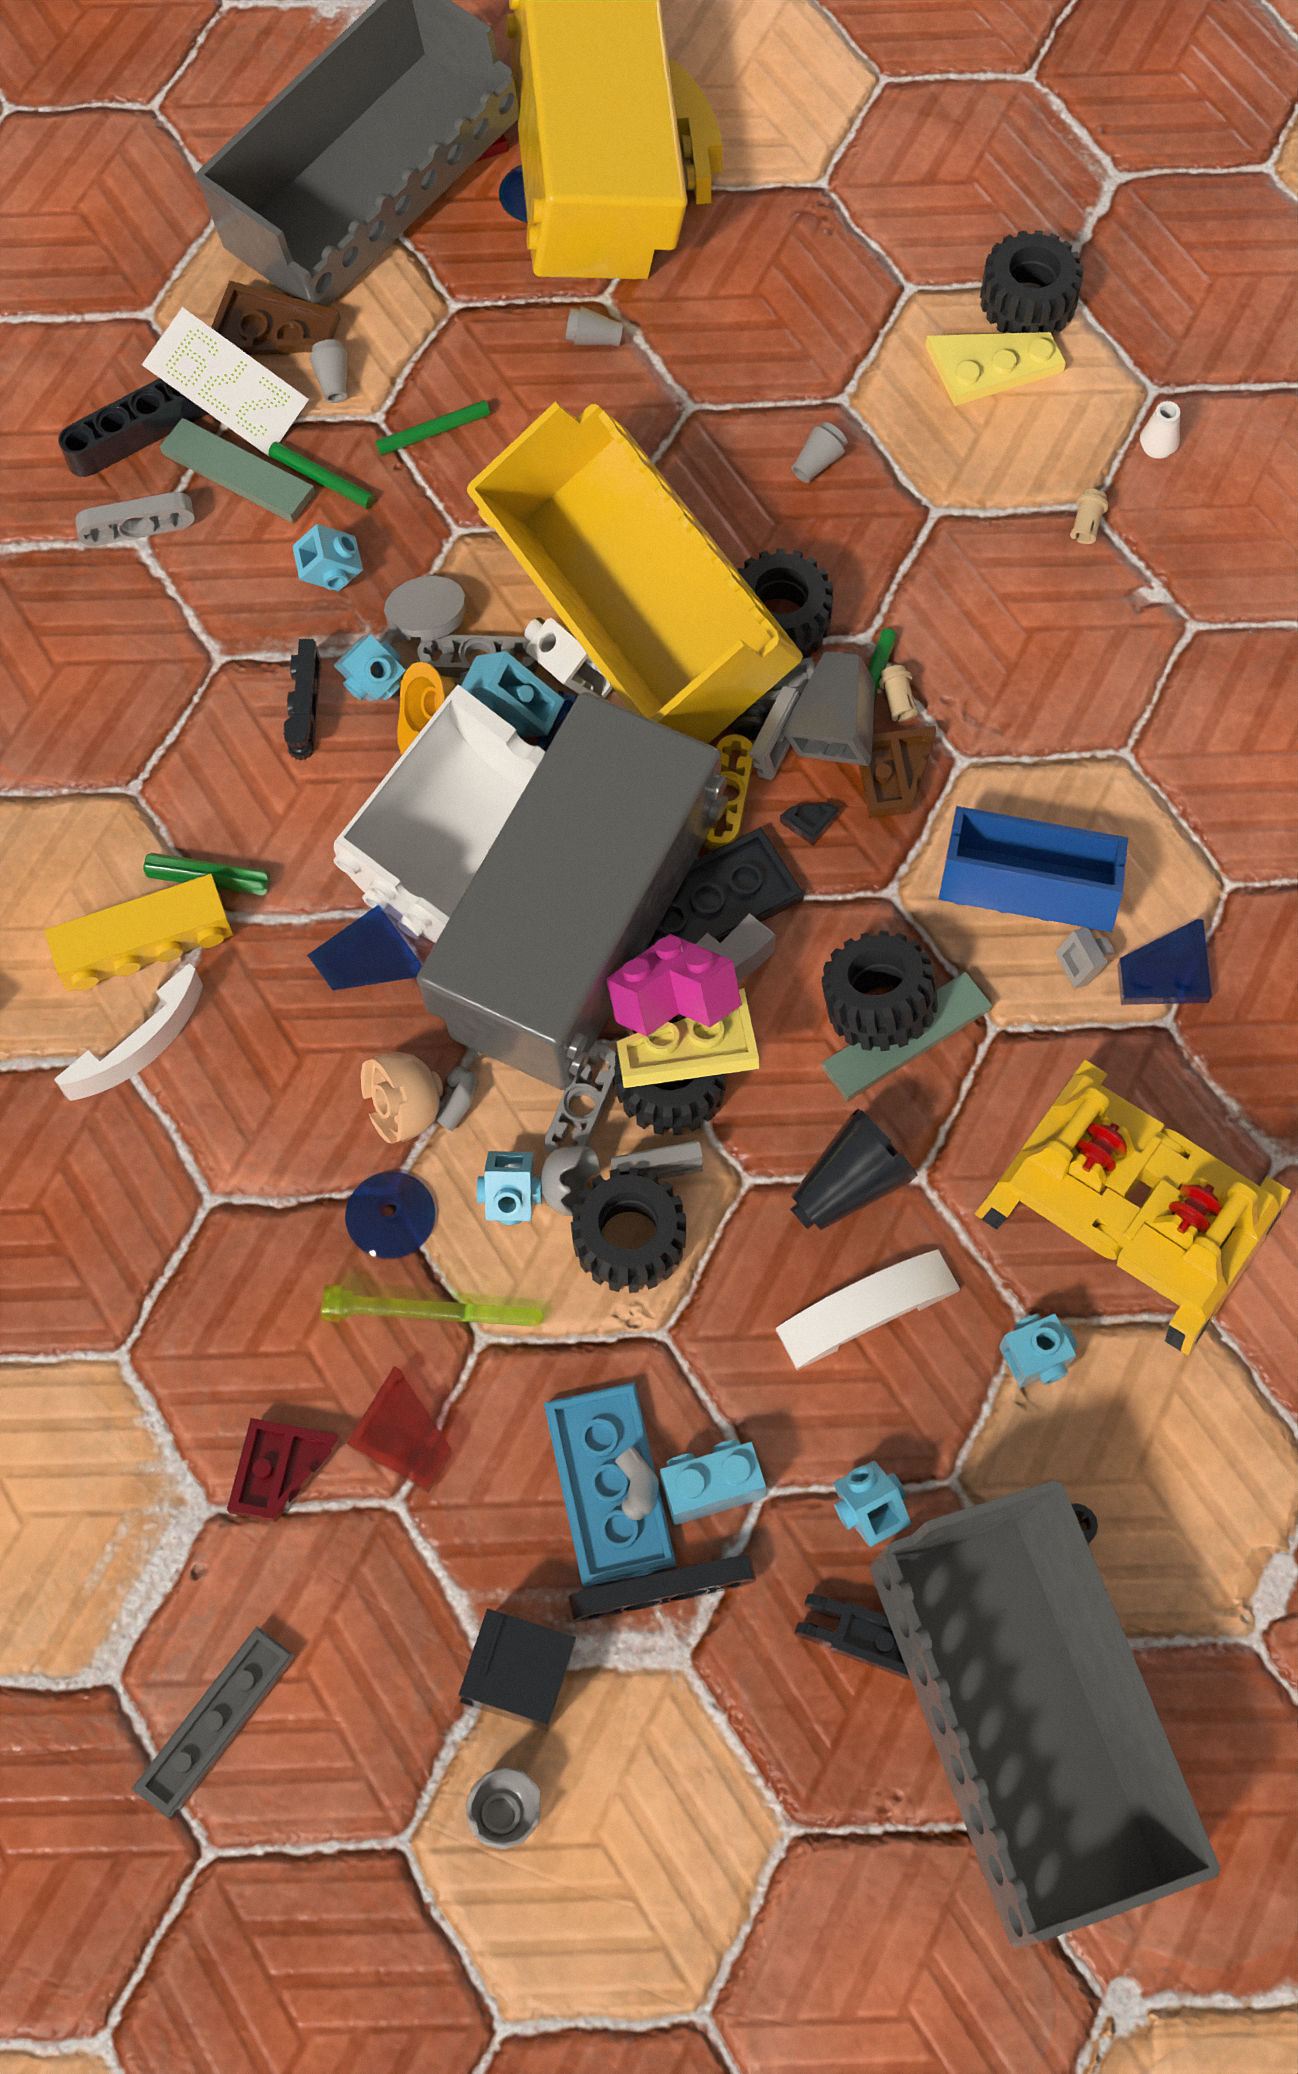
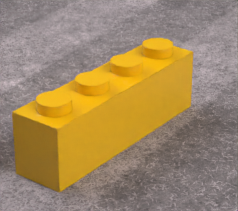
M212 874L44 929L57 974L68 992L90 989L101 980L116 975L128 976L136 973L143 966L157 961H173L184 952L199 947H214L223 942L225 938L234 936Z

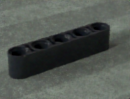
M159 378L68 425L59 434L58 442L69 470L79 477H88L168 436L182 418L193 423L209 413Z

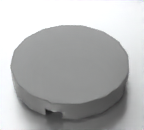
M436 575L423 576L404 582L394 589L385 602L384 613L391 631L400 638L411 641V636L420 637L421 641H433L447 636L461 625L464 620L463 614L465 610L467 612V601L461 586L450 578Z

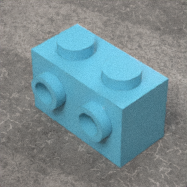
M506 651L476 656L461 685L464 690L514 727L521 739L548 735L564 703V699Z
M738 1439L729 1440L715 1445L712 1448V1454L695 1458L693 1453H687L667 1461L668 1467L660 1469V1479L674 1526L765 1498L766 1485L752 1441L740 1445Z

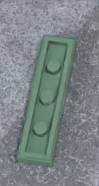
M184 418L180 420L160 445L162 455L291 523H294L315 495L314 486Z
M964 972L936 990L938 1008L937 1013H933L934 1021L930 1027H923L924 1034L917 1040L913 1037L909 1038V1045L899 1048L898 1044L891 1045L890 1051H880V1047L873 1046L872 1050L868 1051L863 1050L861 1043L858 1042L854 1046H847L822 1062V1069L846 1102L990 1011L991 1003L967 972Z

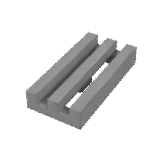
M782 687L749 752L750 757L754 759V767L758 768L757 775L760 778L772 780L775 777L791 745L782 730L800 698L795 688Z
M694 1141L615 1156L611 1159V1170L619 1168L620 1175H629V1167L639 1168V1176L646 1177L648 1171H651L658 1175V1180L703 1171L700 1142Z

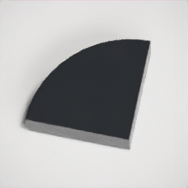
M821 802L819 805H795L787 809L780 816V823L814 846L840 815V809Z

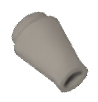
M583 306L580 309L570 308L565 340L574 341V345H614L619 347L624 323L614 321Z
M338 340L317 342L312 347V354L309 359L323 391L324 400L328 403L342 402L347 399L348 351L343 348V344Z
M823 422L820 427L815 426L797 460L791 466L794 475L801 481L809 483L814 476L844 454V447L848 443L845 435L836 426L828 422Z

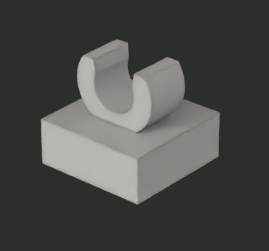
M1086 927L1074 930L1055 951L1074 989L1089 985L1108 964L1105 956L1115 953L1108 937H1101L1095 940L1089 928Z

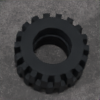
M1026 230L1019 231L1017 237L1010 234L1003 238L1002 244L996 243L992 247L991 254H988L980 293L982 312H987L986 319L989 323H997V330L1002 333L1006 331L1011 333L1050 332L1053 335L1054 330L1062 331L1066 327V323L1071 322L1074 317L1084 274L1083 265L1080 264L1081 257L1078 252H1071L1072 245L1067 241L1060 242L1059 236L1053 233L1050 236L1043 235V231L1035 230L1034 234H1028ZM1020 283H1035L1042 286V288H1031Z
M776 549V554H769L768 550L759 552V559L748 558L744 561V569L738 568L737 571L762 603L772 599H786L800 607L797 611L788 614L770 613L801 651L802 659L810 656L811 648L817 651L822 646L823 638H827L830 631L834 598L832 581H828V573L824 567L817 569V560L811 556L807 560L803 559V552L794 550L793 554H786L785 549Z
M879 931V935L870 936V932L860 934L861 939L854 941L850 938L843 942L844 949L836 948L830 954L832 961L825 962L823 967L824 976L821 977L830 1023L833 1024L839 1037L844 1035L845 1041L852 1046L858 1042L861 1043V1048L871 1051L873 1046L880 1047V1051H890L891 1045L898 1044L899 1048L909 1045V1038L913 1037L916 1040L924 1034L923 1027H930L933 1023V1013H937L938 1008L933 966L927 951H922L921 944L915 940L908 942L906 935L897 933L893 937L889 935V931ZM878 987L895 988L894 990L882 995L865 994L866 992Z
M678 1015L673 1017L668 1022L675 1023L680 1021L678 1020ZM626 1032L622 1039L631 1036V1034ZM618 1049L616 1050L614 1071L619 1103H623L626 1115L629 1118L635 1115L636 1123L641 1128L646 1129L648 1124H651L655 1134L663 1135L664 1128L673 1129V1136L682 1135V1127L689 1126L691 1131L699 1129L700 1119L703 1118L709 1122L715 1116V1107L720 1108L724 1099V1091H726V1074L698 1077L687 1086L677 1090H664L652 1084L624 1088Z
M629 1167V1175H620L619 1168L610 1170V1179L604 1180L601 1175L592 1180L593 1188L591 1190L586 1187L583 1188L579 1194L580 1203H574L572 1210L573 1222H571L573 1246L576 1257H579L581 1268L585 1273L589 1271L592 1273V1280L601 1286L606 1281L609 1283V1290L616 1292L620 1291V1286H628L629 1293H638V1285L646 1284L648 1290L658 1286L657 1279L662 1276L667 1280L673 1274L674 1264L679 1266L683 1258V1248L686 1246V1214L683 1213V1203L679 1195H673V1187L666 1180L659 1184L658 1175L651 1171H648L646 1177L639 1176V1168ZM637 1212L648 1217L654 1223L656 1233L644 1246L625 1250L617 1248L605 1240L602 1236L603 1227L617 1214Z

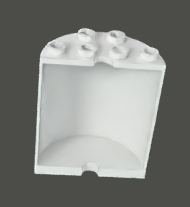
M457 684L335 840L334 851L336 857L333 859L334 863L347 873L365 893L362 898L368 906L377 912L383 913L386 911L398 920V927L408 936L418 939L421 935L436 943L543 758L545 751L538 746H531L524 742L518 736L514 727Z

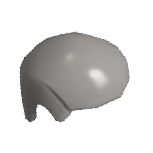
M576 1145L556 1149L547 1156L541 1172L542 1193L547 1205L562 1216H572L574 1203H580L579 1194L584 1187L587 1188L588 1178L600 1172L597 1152L590 1145Z
M503 1767L484 1774L474 1783L466 1801V1821L470 1832L483 1845L502 1850L524 1843L540 1821L541 1792L537 1784L524 1771L509 1767Z

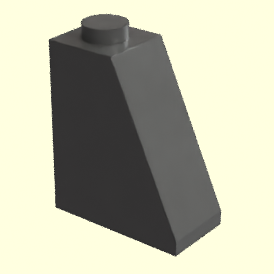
M824 651L782 730L799 757L869 766L872 760L875 681L860 655L852 652L836 653Z

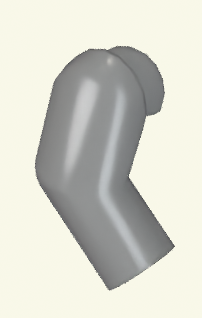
M463 1066L455 1067L449 1074L447 1083L455 1090L438 1112L435 1119L450 1131L455 1129L470 1108L479 1084L476 1074L473 1071L468 1072Z
M630 1447L615 1462L631 1481L628 1491L629 1497L622 1501V1510L628 1518L636 1521L641 1520L645 1514H650L656 1507L659 1480L636 1449Z

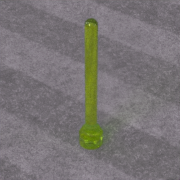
M325 1284L321 1304V1319L327 1322H341L342 1318H351L352 1314L537 1327L544 1320L542 1311L536 1308L353 1296V1291L345 1290L342 1285Z

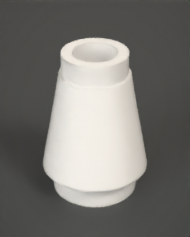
M1165 401L1160 403L1140 434L1143 450L1149 456L1165 458L1176 451L1180 444V408L1173 402Z

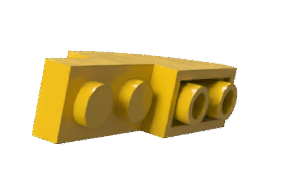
M669 60L679 142L682 145L683 158H690L691 161L690 165H686L687 189L694 188L696 204L711 203V173L722 172L723 144L715 114L698 84L676 61Z

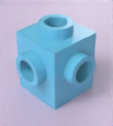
M316 524L292 546L299 580L339 592L363 571L356 537Z
M371 634L362 636L333 665L346 678L343 684L347 690L358 700L362 701L365 697L368 702L378 700L380 697L385 701L391 697L401 686L398 678L406 671L399 664L402 658L398 652L386 642L380 644ZM371 666L374 669V676L371 674L370 671Z
M488 1151L484 1176H478L477 1203H485V1220L498 1221L506 1225L531 1221L533 1205L542 1203L541 1177H534L533 1152Z
M1055 1313L1043 1319L1040 1314L1028 1316L1014 1325L1015 1331L1004 1335L999 1348L1019 1389L1038 1380H1041L1043 1385H1048L1069 1374L1067 1368L1070 1367L1076 1357L1074 1350H1077V1343L1067 1324L1061 1325Z
M875 1461L865 1466L857 1467L850 1471L848 1475L833 1482L840 1499L839 1502L834 1504V1507L841 1522L847 1530L854 1527L870 1547L912 1525L903 1500L907 1497L902 1484L894 1473L886 1475Z

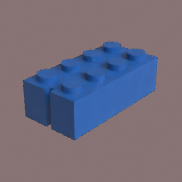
M956 806L938 900L1112 932L1123 894L1128 837Z

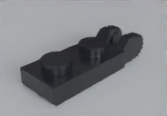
M299 639L298 655H291L290 673L292 680H295V692H288L287 711L290 718L284 722L285 733L283 734L284 740L287 742L289 754L295 760L299 759L300 761L310 758L309 756L314 750L321 672V658L314 639Z
M807 1594L804 1603L807 1608L818 1614L839 1618L840 1621L836 1633L820 1628L812 1623L799 1622L795 1630L796 1635L812 1643L831 1647L830 1651L911 1681L886 1615L847 1601L845 1604L817 1594Z

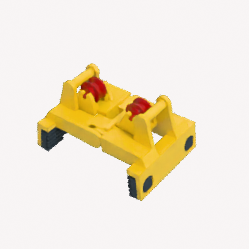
M1084 1060L984 1199L975 1215L997 1230L1011 1214L1018 1202L1021 1201L1103 1257L1112 1260L1118 1257V1267L1180 1306L1170 1321L1165 1342L1189 1356L1283 1214L1291 1191L1268 1176L1258 1186L1179 1133L1170 1129H1162L1165 1124L1102 1086L1101 1083L1108 1074L1087 1060ZM1142 1181L1152 1189L1140 1206L1137 1207L1129 1202L1128 1199ZM1105 1185L1109 1187L1101 1195L1098 1194L1102 1191ZM1232 1228H1234L1233 1232L1231 1233V1235L1229 1236V1238L1220 1250V1246L1222 1245V1243L1224 1242Z

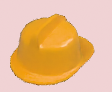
M422 661L412 664L405 671L401 681L397 742L402 755L456 687L451 677L440 676L431 664Z

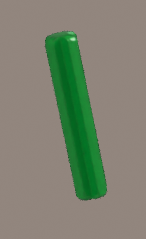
M147 854L143 866L145 876L148 878L184 883L212 874L217 888L264 895L267 893L270 885L269 872L263 869L164 854Z

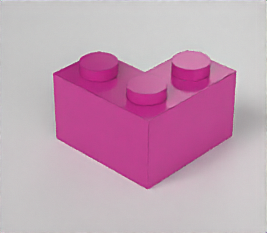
M672 934L661 938L655 945L635 959L626 962L622 968L606 978L616 1023L646 1037L678 1014L711 1028L742 1005L733 960Z

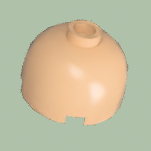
M392 1052L375 1056L362 1064L360 1076L363 1098L365 1100L372 1097L373 1104L378 1113L372 1112L369 1113V1116L379 1135L386 1142L393 1144L399 1141L410 1140L422 1134L435 1121L439 1110L440 1097L443 1094V1086L439 1075L435 1071H431L422 1060L412 1054Z

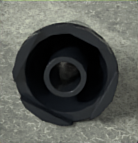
M859 1108L850 1114L791 1195L796 1204L790 1210L807 1230L815 1224L821 1231L911 1183L918 1176L903 1154H899L890 1143L891 1140Z

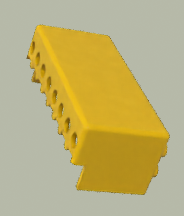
M509 0V8L513 9L514 13L506 14L505 37L510 38L512 72L520 109L517 122L528 219L527 249H531L533 272L540 277L648 279L654 250H673L676 248L687 207L686 187L661 1Z
M554 402L468 484L467 492L478 506L479 515L491 528L495 529L630 711L709 744L802 661V653L627 429L598 405L592 404L588 406L576 418L557 402Z

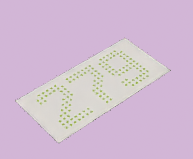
M183 307L142 363L145 368L266 455H268L269 448L273 442H280L309 400Z

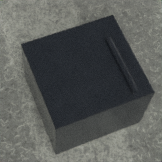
M487 1608L459 1691L460 1703L548 1731L573 1653L576 1637Z

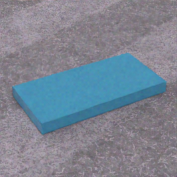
M635 1382L545 1402V1412L583 1590L676 1569L659 1488L656 1507L650 1514H645L641 1520H631L622 1510V1501L629 1497L628 1491L631 1481L616 1464L615 1460L624 1451L634 1447L655 1473Z

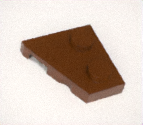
M936 726L873 734L872 760L869 766L858 765L869 819L911 813L935 741Z

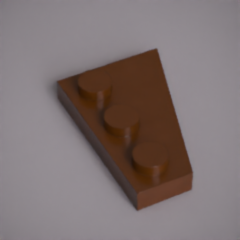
M229 280L211 328L248 355L312 352V347L317 342L333 340L341 316L339 311L334 308Z

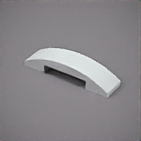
M189 963L158 989L156 993L164 1007L101 1061L88 1050L58 1075L54 1080L63 1094L72 1101L101 1093L126 1081L154 1061L178 1036L196 1007L203 988L196 969Z
M934 1250L881 1270L828 1296L778 1326L776 1332L796 1370H799L838 1351L840 1345L915 1308H918L920 1311L959 1292L960 1288L939 1250Z

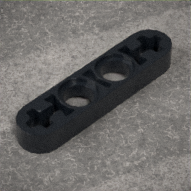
M741 1555L582 1590L569 1595L568 1599L573 1621L583 1622L742 1587L755 1582L756 1575L751 1556Z

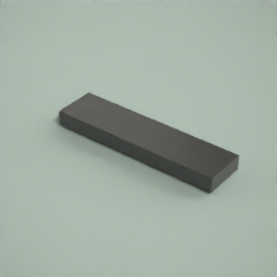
M256 1626L131 1789L167 1818L173 1820L293 1663L296 1656Z

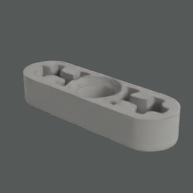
M180 492L165 493L88 508L79 512L75 517L78 539L81 543L89 546H100L177 531L189 527L194 522L191 498ZM132 518H142L139 520H129Z
M447 635L433 641H421L417 648L419 662L431 664L438 671L439 675L444 677L465 678L472 663L467 661V655L477 649L484 650L488 654L496 653V651H506L514 658L516 653H524L521 664L533 674L538 667V662L526 652V647L530 641L525 637ZM455 650H459V663L454 662V658H456ZM434 651H442L443 655H440L439 661L431 660Z
M593 1045L589 1051V1058L584 1070L579 1076H575L571 1085L566 1088L545 1137L547 1155L558 1149V1144L555 1143L556 1140L563 1142L569 1132L568 1123L575 1127L572 1135L574 1146L590 1144L615 1085V1052L609 1047ZM599 1059H604L608 1071L601 1070L595 1080V1088L589 1085L592 1078V1070L589 1063L597 1064ZM579 1096H587L595 1102L593 1111L586 1116L575 1115L569 1109L571 1102Z

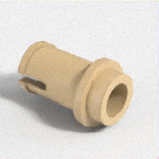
M1086 489L1077 498L1076 505L1079 509L1070 536L1073 540L1077 538L1076 542L1092 544L1096 541L1101 516L1107 512L1109 505L1106 500L1107 496L1102 491Z
M895 665L884 669L881 672L882 678L879 680V686L886 692L891 719L894 722L897 720L898 722H903L918 715V710L915 706L909 684L912 680L911 673L906 671L902 665Z

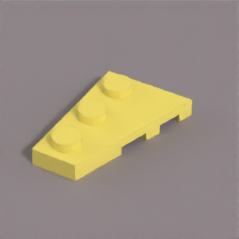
M1050 332L926 335L925 346L954 406L1063 373L1066 364Z
M745 989L739 990L742 1005L711 1028L687 1017L675 1023L667 1022L647 1037L640 1033H635L617 1041L623 1087L628 1088L759 1069V1056Z

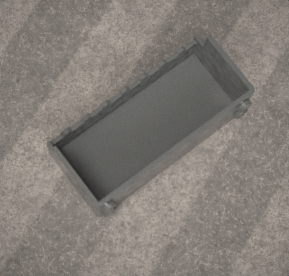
M376 0L197 171L196 178L223 247L289 296L328 307L518 120L520 109L512 69L498 60L493 29L451 0Z
M589 692L579 694L417 974L416 980L425 1009L429 1013L445 1020L451 1039L557 1089L566 1090L571 1085L575 1076H579L584 1070L589 1058V1051L613 1010L606 978L622 968L626 962L635 959L645 952L705 842L708 833L715 821L721 818L726 808L728 797L723 796L728 777L721 775L720 751L716 747Z
M1050 1481L926 1521L911 1536L891 1542L871 1561L869 1566L871 1576L1007 1938L1013 1947L1023 1948L1087 1927L1218 1876L1220 1872L1218 1860L1067 1492L1061 1482Z

